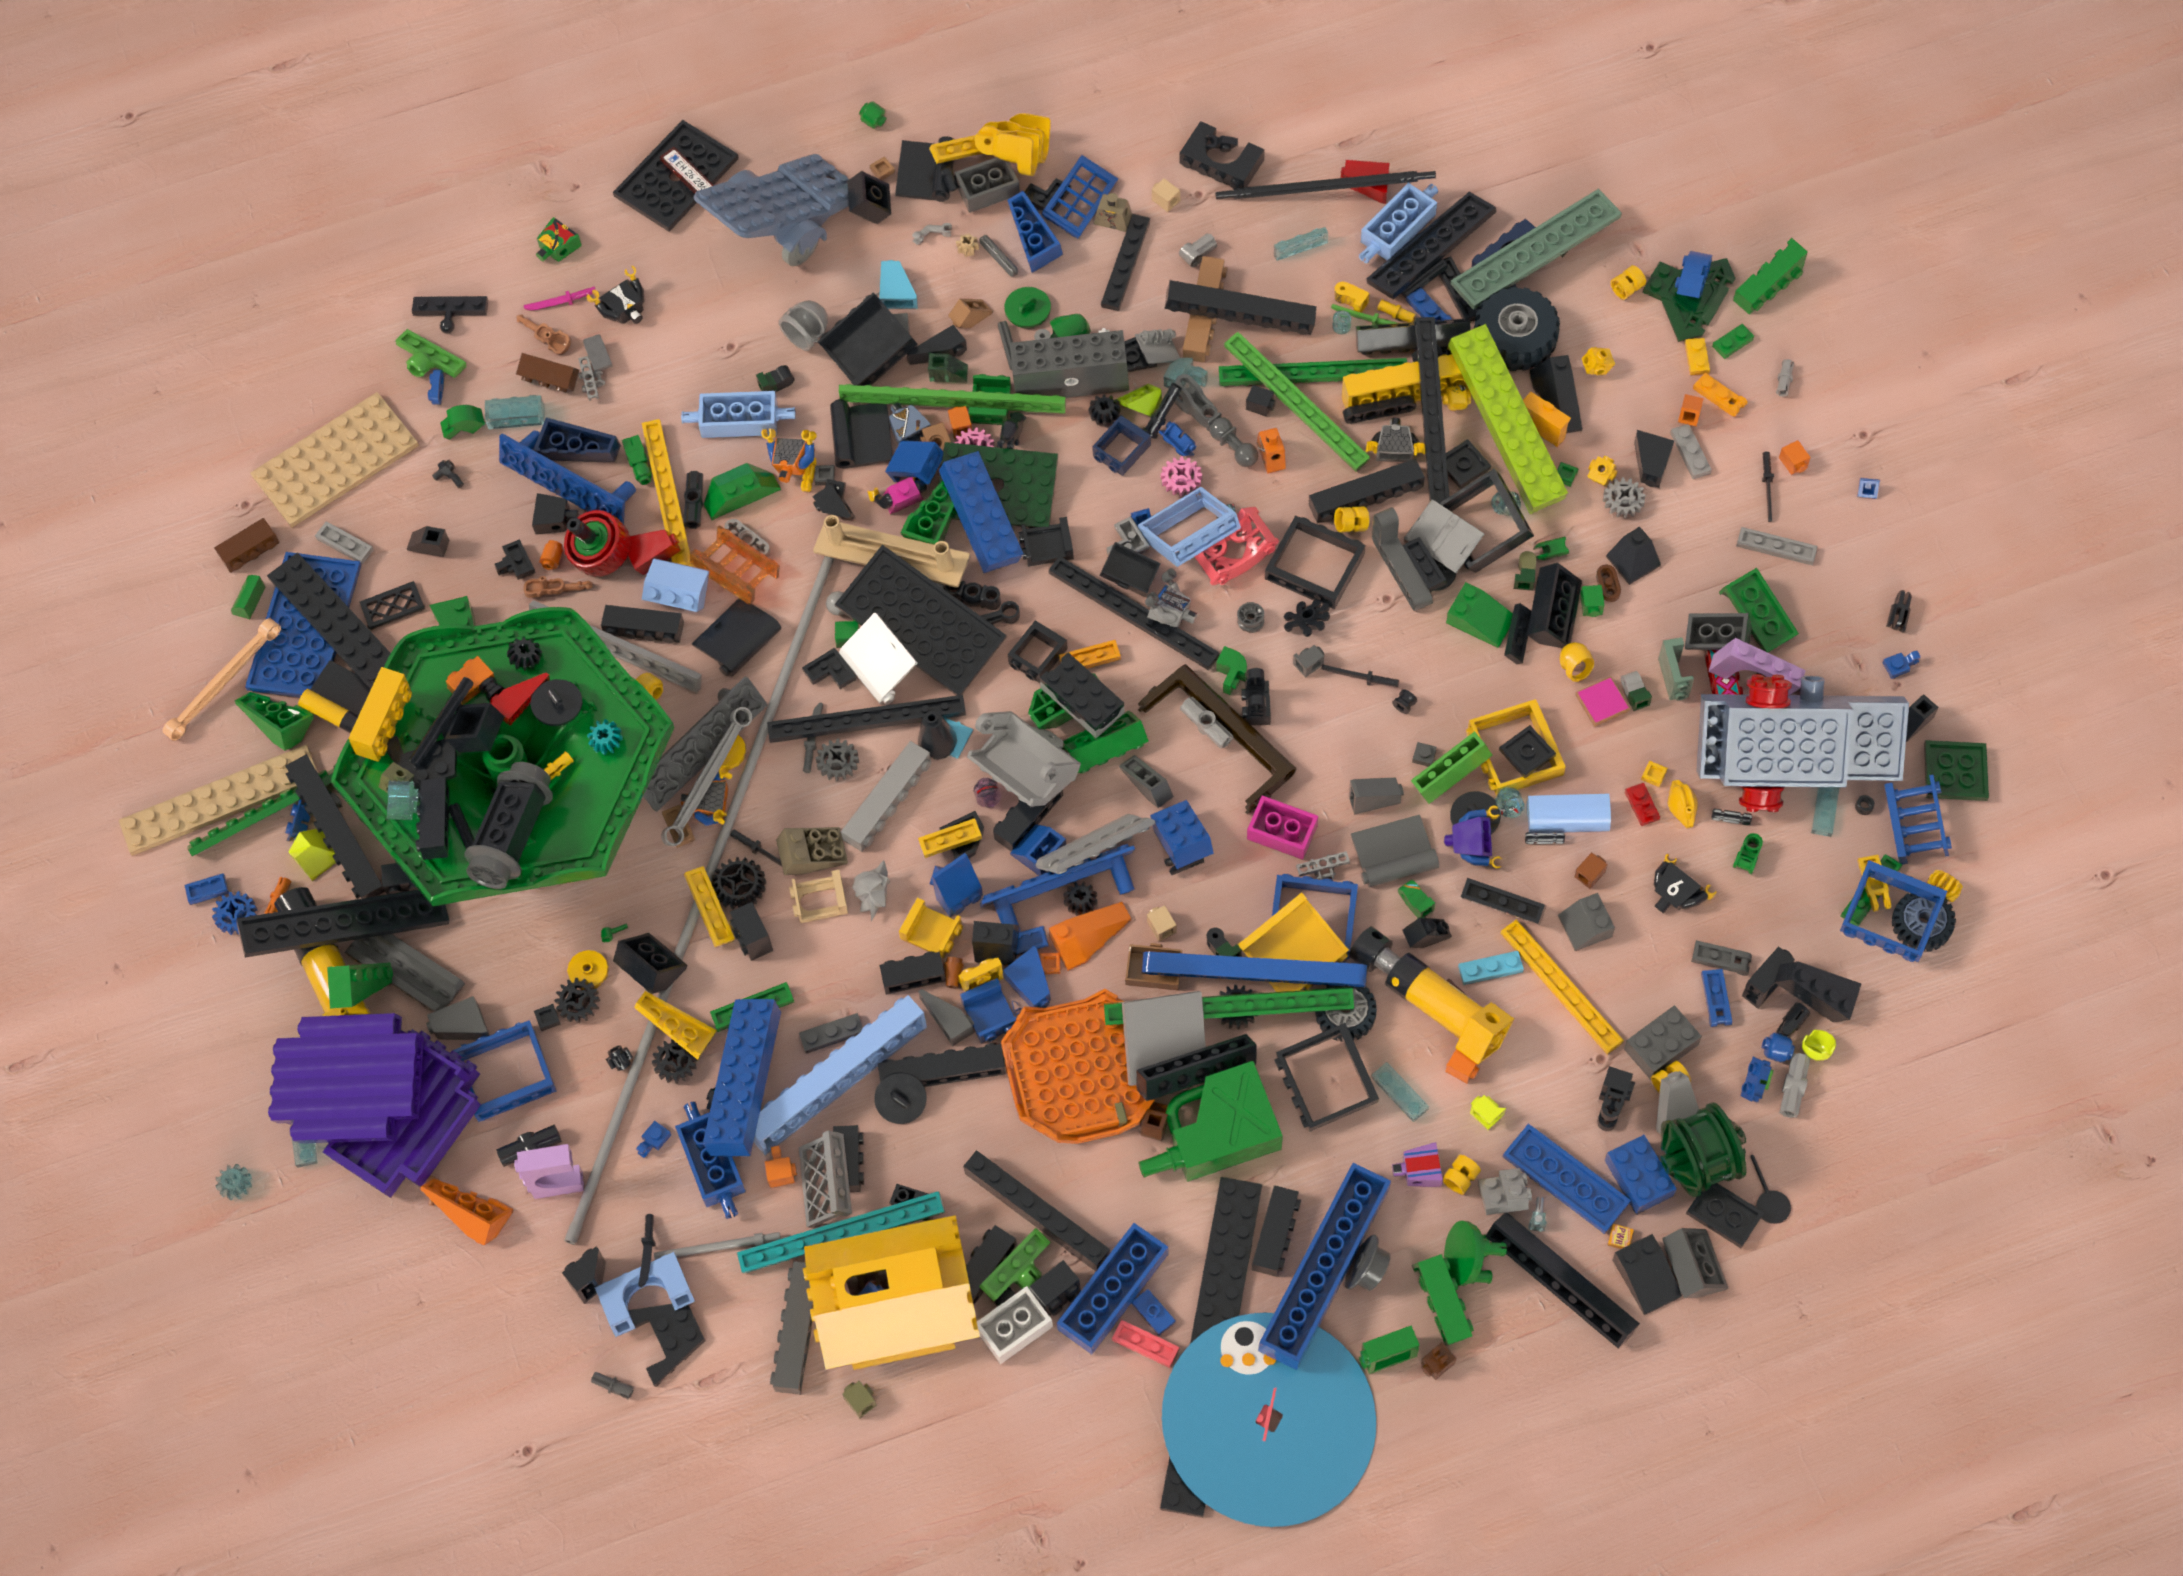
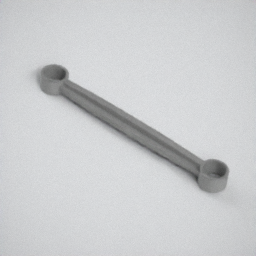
M739 707L731 712V725L696 780L673 825L666 827L662 831L661 839L665 845L676 846L683 841V828L711 785L741 728L748 726L752 721V713L748 708ZM737 711H743L747 716V721L743 725L739 724L735 719ZM670 829H675L678 832L679 838L676 843H671L667 839V832Z

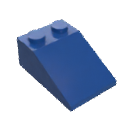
M966 853L932 875L936 900L949 917L960 914L966 906L978 902L983 895L982 886Z

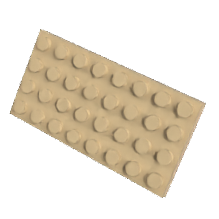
M376 392L258 467L250 474L286 522L293 528L417 448L419 444L379 393Z

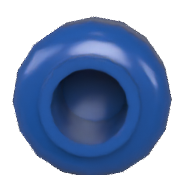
M1776 1032L1772 1033L1769 1037H1765L1761 1046L1764 1049L1766 1058L1779 1063L1790 1060L1795 1050V1045L1792 1044L1791 1038Z

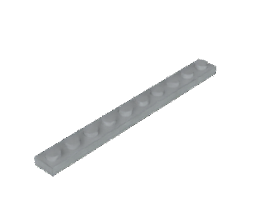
M534 600L529 604V610L548 607ZM590 625L613 656L693 692L698 693L701 689L702 674Z

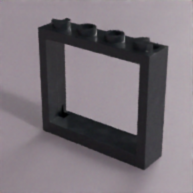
M1492 469L1439 503L1452 512L1492 485H1495L1520 532L1477 559H1474L1472 554H1470L1464 565L1467 570L1471 569L1475 573L1535 536L1504 479L1496 469Z
M1295 515L1265 569V580L1311 600L1319 599L1321 604L1328 603L1330 608L1335 610L1365 555L1366 545L1359 540L1345 537L1340 532L1331 531L1324 525H1317L1305 517ZM1296 530H1300L1354 554L1334 592L1276 567Z
M1346 1023L1276 1052L1277 1058L1274 1059L1279 1071L1283 1070L1286 1076L1282 1078L1287 1090H1292L1294 1094L1291 1097L1296 1109L1300 1108L1302 1116H1299L1303 1127H1308L1309 1131H1313L1379 1102L1378 1094ZM1340 1035L1368 1099L1313 1122L1286 1062V1058Z

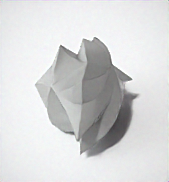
M884 860L876 869L858 874L854 878L852 886L856 892L855 896L862 901L860 912L870 911L871 922L879 907H886L887 885L890 883Z

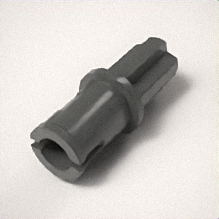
M595 1372L591 1378L592 1383L607 1389L609 1394L614 1393L627 1400L630 1399L634 1391L633 1386L617 1380V1377L612 1379Z

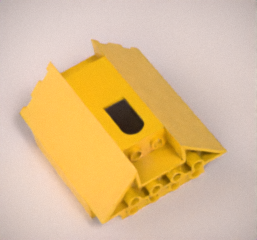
M956 1215L804 1247L806 1268H803L805 1281L809 1280L810 1288L806 1289L809 1301H813L814 1308L810 1309L812 1322H815L817 1327L814 1330L816 1343L820 1342L826 1369L852 1364L853 1370L956 1349L955 1342L980 1337ZM886 1269L889 1289L858 1296H852L846 1292L845 1283L850 1277Z

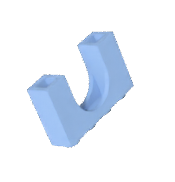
M674 1252L651 1262L648 1281L643 1287L656 1285L664 1288L675 1310L695 1302ZM641 1267L595 1287L615 1337L635 1329L628 1310V1304L632 1295L641 1289L638 1285Z

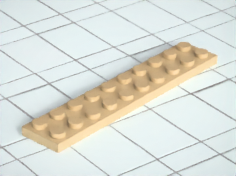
M303 745L119 819L118 821L130 854L134 856L258 806L268 799L280 797V793L287 789L292 791L298 788L295 782L291 784L285 774L288 770L285 765L307 754L316 769L308 746Z

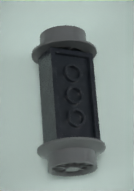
M516 762L511 766L510 771H504L498 775V787L472 846L465 850V858L469 862L466 872L478 884L488 888L502 889L506 887L508 880L520 876L521 867L518 864L542 806L549 804L553 798L552 791L548 787L551 778L542 768L527 762Z

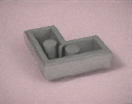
M1131 516L1114 524L1115 530L1122 539L1117 543L1140 554L1149 550L1148 542ZM1113 545L1106 548L1108 555Z

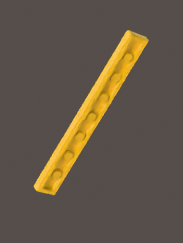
M1517 919L1501 930L1500 934L1515 951L1519 952L1521 958L1607 1055L1623 1044L1624 1040Z

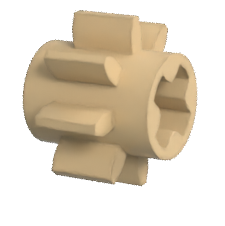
M970 233L960 235V241H956L958 254L962 253L965 257L974 256L975 250H979L977 237L973 238Z

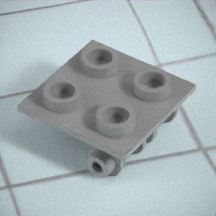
M1143 330L1140 334H1135L1147 364L1181 362L1172 341L1176 337L1174 330Z

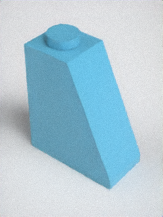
M881 261L879 299L888 309H918L917 295L900 261Z

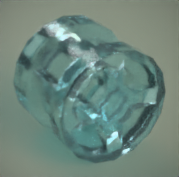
M1337 311L1333 315L1332 327L1338 334H1346L1351 329L1352 318L1347 311Z

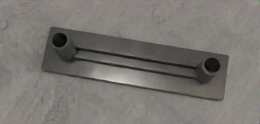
M744 677L731 690L728 688L721 689L718 693L719 702L661 756L643 796L654 811L657 812L706 765L716 746L731 725L730 714L734 709L739 707L748 708L752 713L753 720L767 706V702L748 677ZM737 711L735 719L739 724L743 725L747 721V716L745 712Z

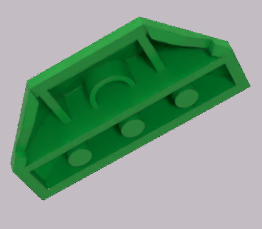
M745 463L712 478L704 501V507L711 520H714L778 492L781 488L773 473Z
M1041 688L1034 692L1028 715L1038 729L1057 728L1073 719L1068 712Z

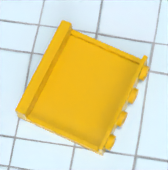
M1300 893L1238 944L1246 956L1252 958L1321 962L1337 961L1341 963L1348 957L1346 953L1349 951L1309 903L1303 893ZM1268 982L1276 992L1298 991L1304 987L1308 990L1314 985Z

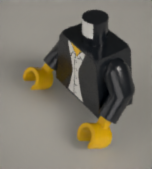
M631 265L633 274H628L626 268L624 270L625 275L630 277V281L626 279L601 297H599L598 291L592 290L595 299L591 298L589 294L587 295V300L595 303L596 309L604 318L619 321L621 324H625L629 320H632L634 324L642 321L643 316L640 313L643 311L644 289L638 277L636 278L635 276L636 268Z

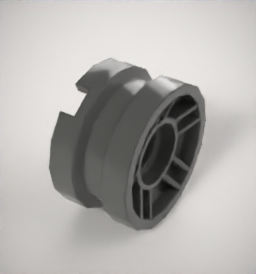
M1247 602L1239 607L1237 619L1240 629L1249 633H1255L1263 628L1265 622L1262 606L1258 603Z

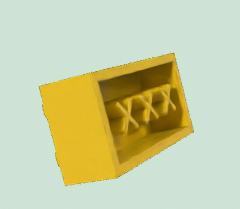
M381 667L348 738L356 755L379 762L381 756L386 754L388 740L393 738L396 731L395 725L398 720H401L404 713L403 708L412 696V691L404 674Z

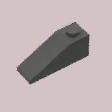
M1134 755L1119 765L1122 772L1145 798L1157 808L1174 797L1167 780Z
M923 989L918 991L920 1000L952 1046L974 1033L972 1027L974 1022L968 1014L964 1015L959 1008Z

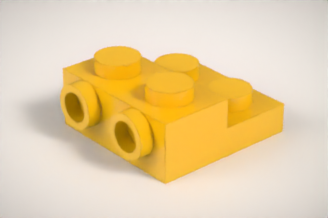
M999 958L986 959L975 968L963 970L958 975L963 991L966 992L996 978L999 981L1002 980L1003 971Z

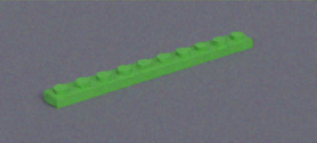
M1239 332L1235 333L1224 343V347L1270 391H1273L1274 395L1355 472L1370 460L1368 454Z

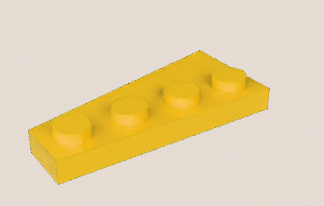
M644 991L634 1007L697 1060L717 1031L647 991Z

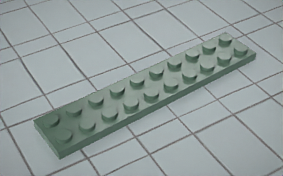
M1598 188L1452 279L1451 285L1471 308L1475 310L1484 300L1487 301L1491 294H1496L1504 288H1510L1620 219L1622 213Z

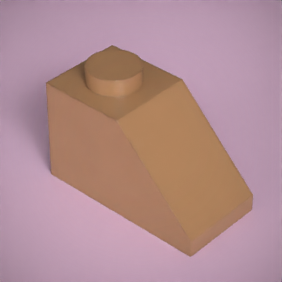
M959 299L948 316L957 328H972L990 316L993 310L982 299Z

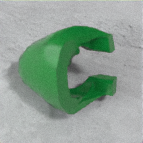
M1081 314L1059 316L1050 321L1053 331L1051 338L1090 334L1091 332L1088 321Z

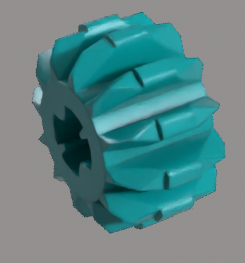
M604 719L603 724L596 721L597 727L590 726L592 733L587 734V737L590 739L588 744L590 747H594L593 750L596 753L601 751L603 755H606L608 750L614 753L613 748H620L618 741L623 740L622 735H620L622 730L620 727H617L614 721L609 723L608 720Z

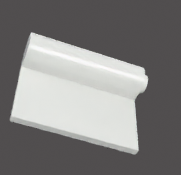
M874 613L839 651V654L880 705H889L894 701L896 692L893 688L918 663L877 613Z

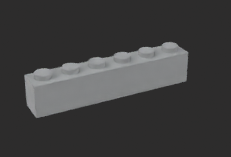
M912 741L907 744L842 829L843 841L861 852L872 844L874 836L877 832L882 831L888 817H892L897 810L898 804L907 798L910 788L916 786L923 771L929 769L931 765L930 752Z

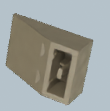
M840 827L784 828L776 839L784 875H803L848 863Z

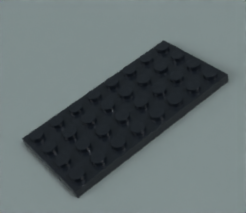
M883 544L835 603L836 608L861 626L874 613H877L918 662L915 666L955 695H962L1007 638L1006 634Z

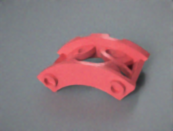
M1256 507L1242 508L1237 514L1241 528L1195 556L1210 578L1211 585L1227 583L1229 580L1248 571L1267 555L1275 551V546L1279 543V540L1273 536L1260 518ZM1252 521L1256 525V528L1254 530L1251 524ZM1240 532H1242V537H1237V535ZM1261 532L1265 540L1258 546V542L1262 541L1259 536L1254 538V536ZM1232 540L1236 543L1247 541L1242 558L1232 559L1223 557L1227 552L1228 541ZM1219 546L1222 547V549H1221L1220 552H1219L1218 549H1215V548H1217V547H1219ZM1216 561V568L1218 571H1216L1212 566V564Z

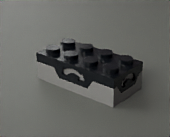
M1069 652L1061 658V664L1049 673L1046 671L1040 677L1041 689L1095 738L1101 735L1125 713L1124 702Z

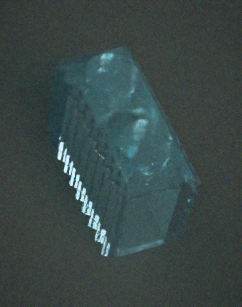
M390 780L388 782L387 819L412 820L413 813H417L418 789H414L413 781L405 782L403 780L402 782H396L394 780L392 782Z

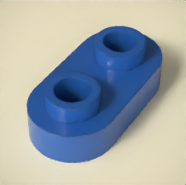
M434 370L433 374H430L431 390H428V400L433 405H441L444 373L443 370Z

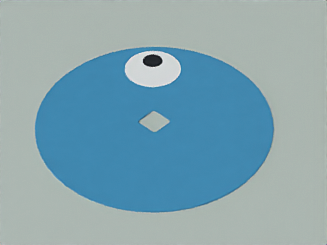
M1251 1313L1225 1320L1211 1327L1197 1337L1182 1353L1174 1365L1164 1391L1162 1403L1164 1440L1170 1459L1184 1483L1200 1500L1218 1513L1233 1520L1255 1526L1283 1527L1301 1524L1315 1519L1337 1506L1351 1493L1365 1473L1375 1444V1404L1367 1378L1360 1365L1342 1343L1320 1327L1297 1370L1277 1360L1273 1365H1267L1263 1360L1265 1354L1259 1352L1258 1347L1274 1313ZM1251 1353L1254 1355L1255 1362L1252 1366L1243 1364L1242 1357L1244 1354ZM1224 1354H1229L1233 1357V1364L1230 1367H1224L1220 1362ZM1276 1388L1272 1408L1282 1413L1283 1417L1275 1432L1268 1430L1266 1441H1263L1265 1428L1258 1425L1256 1419L1264 1405L1270 1406L1273 1390Z

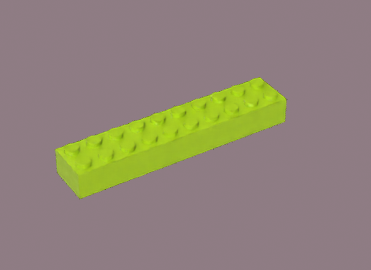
M1486 324L1451 338L1448 347L1529 514L1564 500L1568 492Z

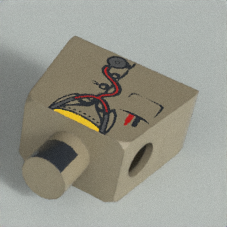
M1115 193L1103 194L1094 224L1126 232L1132 217L1128 200L1119 198Z

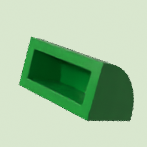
M247 576L231 609L233 615L251 619L266 588L260 576Z

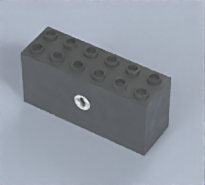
M1102 328L1098 333L1010 343L1012 373L1016 393L1023 395L1040 394L1042 396L1058 395L1068 398L1130 391L1123 330L1110 331Z

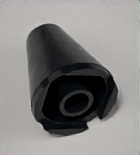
M929 711L922 718L918 746L930 752V757L933 759L946 758L954 751L957 744L956 733L940 713Z

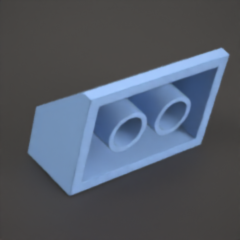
M654 558L644 580L642 600L698 612L704 608L710 571Z

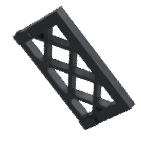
M414 581L359 602L370 630L425 609ZM408 590H412V593H411L410 596L401 594V593L406 592V591H408ZM395 596L392 603L383 601L387 598ZM399 597L407 599L404 607L395 605ZM411 601L417 603V606L407 609ZM377 603L374 610L368 609L367 606ZM381 604L389 606L386 614L377 612ZM393 608L401 610V612L389 616ZM375 615L383 618L375 622L372 620Z

